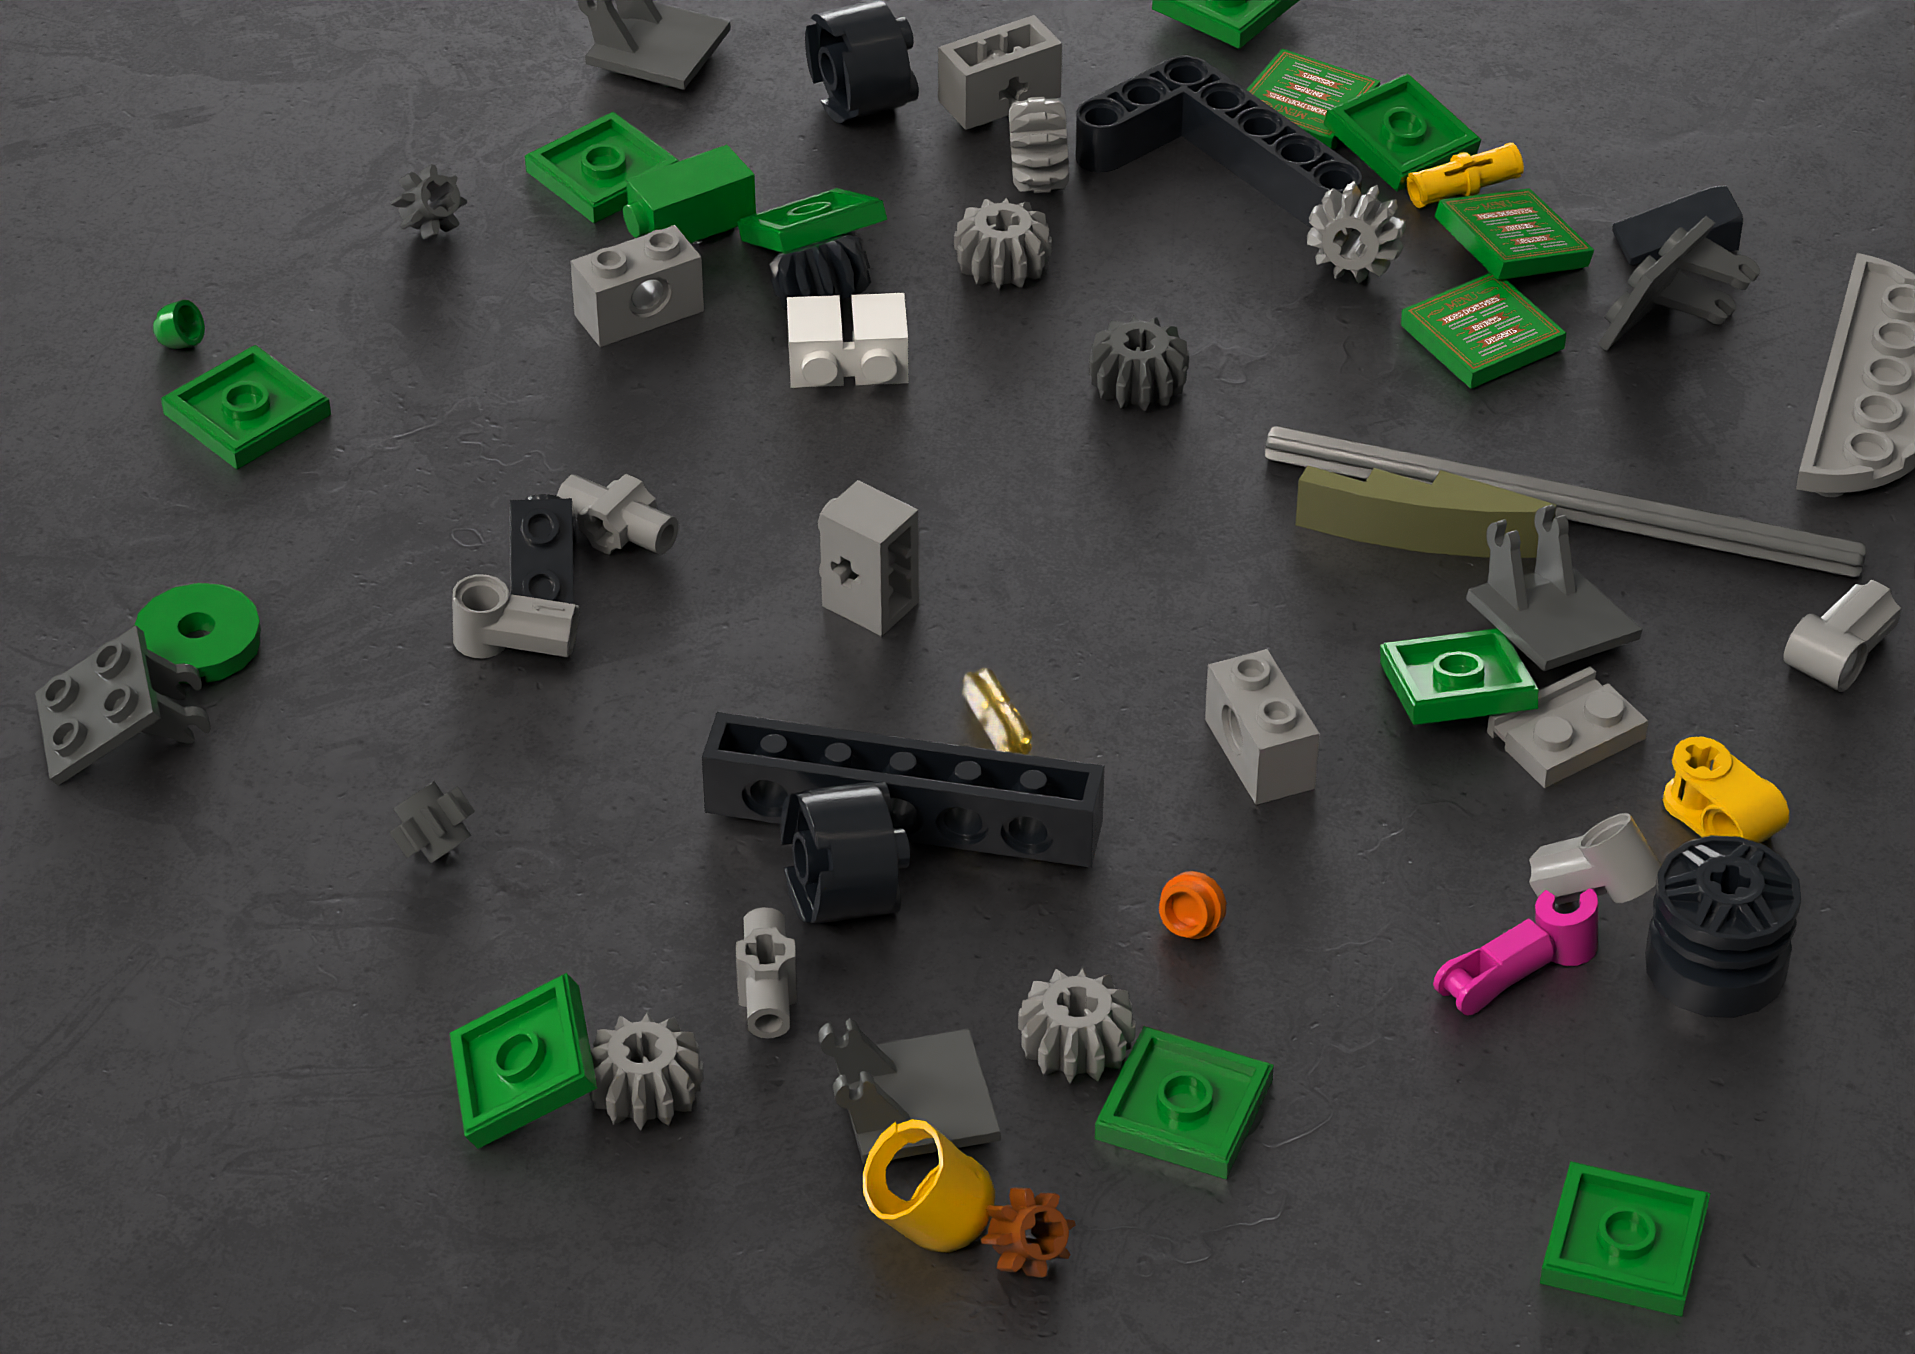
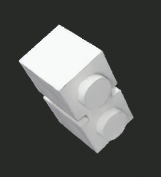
M904 293L851 295L853 316L852 342H843L840 295L787 297L791 388L844 386V377L855 376V385L908 383V331Z

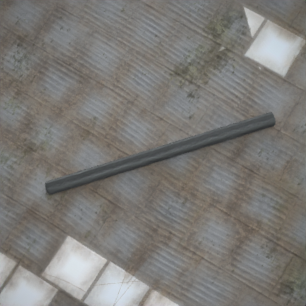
M1282 426L1271 427L1265 443V458L1272 462L1306 468L1309 465L1362 480H1367L1373 468H1377L1431 485L1439 471L1442 470L1556 504L1555 517L1566 515L1567 520L1571 522L1849 578H1858L1860 576L1866 555V545L1858 541Z

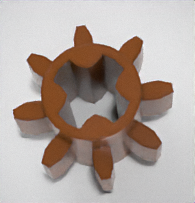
M1010 1188L1009 1198L1011 1204L1005 1206L988 1205L986 1208L992 1218L989 1223L988 1234L981 1238L982 1244L992 1245L994 1250L1001 1255L997 1264L998 1270L1017 1272L1020 1268H1023L1026 1276L1046 1277L1048 1269L1046 1260L1053 1258L1069 1259L1071 1254L1065 1247L1068 1242L1069 1230L1076 1226L1075 1220L1065 1219L1063 1214L1056 1209L1060 1198L1057 1193H1040L1034 1197L1031 1188ZM1031 1229V1234L1025 1236V1230Z

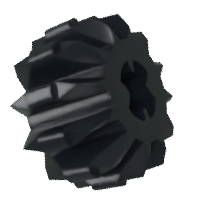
M851 235L826 239L779 254L769 264L773 276L771 282L775 296H779L783 310H787V297L840 295V300L850 298L851 295L862 293L872 283L868 271L870 265L866 251L862 250L859 238Z

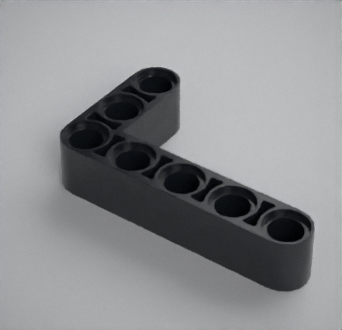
M1186 55L1170 58L1084 101L1076 111L1075 157L1076 162L1088 171L1101 173L1116 170L1182 136L1310 228L1313 226L1309 223V216L1315 206L1322 204V199L1327 191L1334 188L1343 194L1346 185L1355 181L1361 192L1362 175L1355 165L1198 57Z

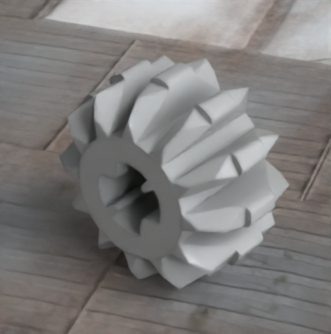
M1032 97L1025 101L1014 102L1009 109L1014 185L1020 192L1034 191V194L1051 193V190L1065 189L1070 180L1065 106L1059 99H1045V97Z
M1355 181L1346 185L1343 194L1332 188L1325 193L1322 204L1315 206L1309 216V223L1313 227H1311L1307 234V245L1320 248L1315 256L1316 265L1330 261L1335 265L1333 269L1335 279L1342 277L1346 270H1351L1358 284L1367 278L1370 271L1380 277L1387 272L1391 264L1390 260L1397 259L1402 252L1404 245L1400 237L1403 236L1406 230V220L1393 216L1398 207L1397 199L1383 203L1377 200L1379 196L1378 185L1371 187L1366 195L1361 194ZM1352 229H1357L1359 232H1361V235L1359 236L1354 234L1353 232H1351Z
M1008 197L1002 203H993L988 199H984L981 208H966L964 219L957 222V231L954 233V249L957 250V261L960 264L961 273L973 275L976 285L993 282L998 290L1003 284L1008 283L1022 288L1025 278H1041L1042 268L1049 264V256L1052 254V237L1049 236V226L1046 223L1045 213L1032 211L1030 202H1023L1017 205L1011 204Z
M1084 966L1077 976L1068 977L1058 969H1055L1050 983L1033 981L1031 991L1028 993V999L1022 1001V1008L1019 1009L1018 1029L1021 1030L1022 1034L1021 1046L1025 1051V1058L1038 1060L1043 1076L1058 1070L1063 1071L1069 1084L1080 1073H1086L1096 1081H1099L1104 1067L1121 1069L1122 1061L1126 1057V1050L1131 1049V1042L1135 1040L1136 1021L1132 1016V1003L1129 999L1128 991L1115 989L1110 974L1097 979L1089 978Z
M648 1011L639 1022L632 1023L619 1015L615 1030H597L596 1040L593 1042L594 1048L590 1049L597 1089L589 1092V1096L594 1102L595 1109H607V1114L610 1116L613 1125L630 1117L634 1119L640 1131L649 1119L657 1118L669 1126L674 1111H691L693 1101L695 1100V1093L701 1091V1083L704 1080L703 1062L699 1059V1045L695 1041L693 1032H681L675 1017L659 1024L655 1023Z

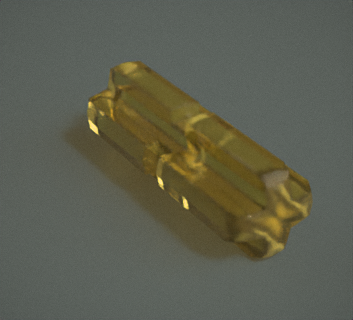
M984 667L976 673L969 671L962 679L965 685L962 689V694L978 720L982 724H986L983 728L997 751L1027 755L1032 749L1030 743L1032 733L1016 707L1009 703L1011 699L994 672Z

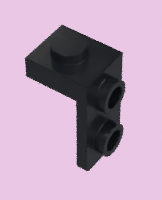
M539 494L529 496L525 500H510L511 594L574 604L573 543H577V525L572 498L562 499L556 495Z

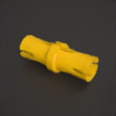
M1511 142L1472 156L1462 152L1453 155L1449 163L1420 172L1409 173V177L1406 179L1407 190L1412 203L1417 208H1423L1428 204L1457 195L1462 197L1477 195L1480 192V188L1512 178H1520L1524 172V164L1519 149Z

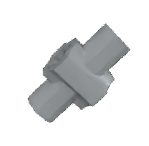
M571 474L558 490L557 496L562 499L572 498L575 515L578 519L579 531L588 538L593 548L610 555L616 548L621 549L627 542H631L662 555L673 546L679 531L678 519L657 510L656 498L647 491L641 480L625 474L619 480H613L607 487H604L577 474Z
M762 907L754 909L744 916V939L736 942L738 1002L740 1006L747 1007L748 1031L760 1038H775L785 1034L790 1029L789 1005L797 1003L796 950L794 939L787 938L785 934V916L776 909Z

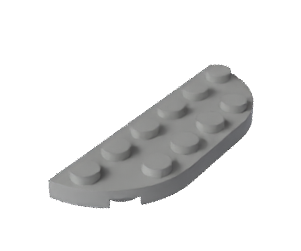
M1861 253L1856 254L1796 486V490L1816 492L1825 497H1838L1846 492L1879 487L1901 478L1915 468V274L1886 260Z

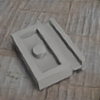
M1591 667L1539 690L1538 709L1489 715L1487 733L1492 738L1499 736L1505 742V751L1544 788L1646 739L1648 720L1609 683L1602 686L1595 679L1596 671Z

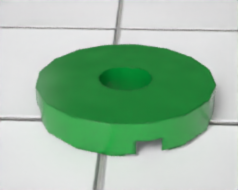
M194 583L174 587L154 597L138 613L135 625L144 632L148 650L174 664L185 663L193 665L198 669L200 677L205 676L206 683L222 680L242 670L256 656L260 646L261 626L255 604L242 592L222 584ZM195 631L211 632L204 637H186V635ZM184 681L179 682L180 684H188Z

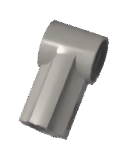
M483 574L465 577L457 582L453 588V643L456 649L463 655L486 659L498 655L505 648H513L571 658L579 623V605L509 594V590L504 582L497 577Z
M1870 580L1865 585L1855 584L1821 618L1815 614H1808L1802 618L1790 635L1785 647L1783 660L1785 664L1832 689L1844 692L1857 679L1866 662L1868 652L1898 624L1901 607L1893 599L1890 589L1879 582Z
M1622 813L1603 820L1583 836L1540 846L1529 859L1531 864L1529 883L1537 897L1545 890L1555 895V903L1557 905L1580 900V894L1587 889H1592L1597 896L1608 894L1615 903H1624L1652 889L1656 885L1657 873L1662 865L1632 816L1628 813Z

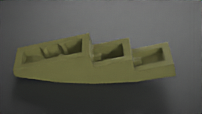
M1308 465L1298 482L1295 526L1353 541L1416 552L1490 558L1491 550L1486 539L1487 528L1491 523L1505 519L1507 521L1505 533L1514 530L1519 532L1521 558H1537L1539 535L1535 528V514L1539 508L1553 503L1442 470L1439 471L1431 485L1377 468H1373L1366 482ZM1553 504L1555 506L1553 519L1555 518L1556 504Z

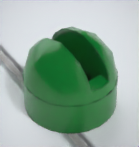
M180 300L167 304L157 312L156 319L153 322V333L157 341L168 349L188 348L202 341L205 333L204 320L200 310L193 302Z

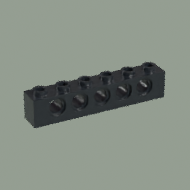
M723 712L716 713L702 755L705 813L781 823L783 804L786 796L789 794L799 793L803 790L883 780L890 794V817L893 829L903 828L909 842L1091 868L1103 822L1105 765Z

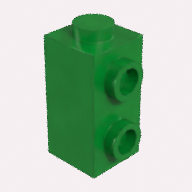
M727 144L626 180L628 204L623 207V216L629 232L635 238L675 225L690 243L737 227V222L740 221V218L756 214L755 174Z

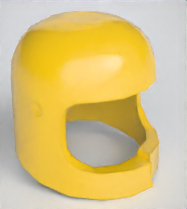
M911 1119L897 1124L895 1121L881 1133L869 1152L863 1170V1195L870 1211L918 1246L929 1251L950 1253L971 1244L989 1224L991 1216L986 1208L988 1205L995 1204V1188L988 1171L974 1158L961 1152L948 1138L928 1122ZM925 1138H934L938 1149L939 1165L925 1176L916 1188L910 1201L899 1198L889 1190L886 1184V1167L896 1152L907 1143L914 1144Z

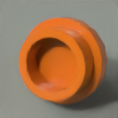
M1189 871L1180 873L1166 883L1160 897L1159 914L1166 928L1175 935L1199 939L1208 936L1220 926L1226 916L1227 902L1223 890L1214 879L1204 873Z

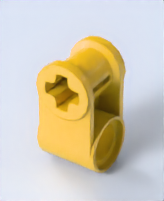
M1700 736L1686 738L1675 746L1672 764L1676 773L1675 777L1666 784L1662 799L1665 809L1673 817L1684 822L1702 838L1710 835L1737 836L1760 844L1786 827L1789 822V808L1781 791L1773 783L1761 778L1733 756L1723 744L1714 739ZM1712 760H1714L1712 770H1710ZM1683 790H1685L1683 799L1681 800Z

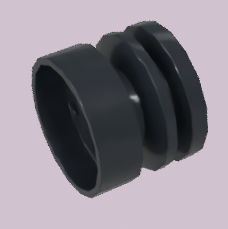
M1714 835L1687 841L1666 856L1657 873L1656 894L1653 899V917L1649 924L1645 950L1646 973L1660 994L1679 1008L1705 1017L1736 1018L1758 1012L1778 997L1787 978L1792 952L1791 939L1796 931V917L1801 904L1800 882L1787 860L1766 845L1737 836Z

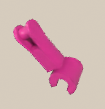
M1587 889L1580 894V907L1576 911L1569 914H1560L1555 911V895L1545 890L1538 897L1535 904V923L1528 918L1481 948L1447 961L1434 977V989L1442 996L1452 995L1457 999L1456 1006L1459 1011L1464 1015H1473L1505 989L1551 961L1564 966H1578L1589 962L1595 957L1598 950L1597 894L1592 889Z

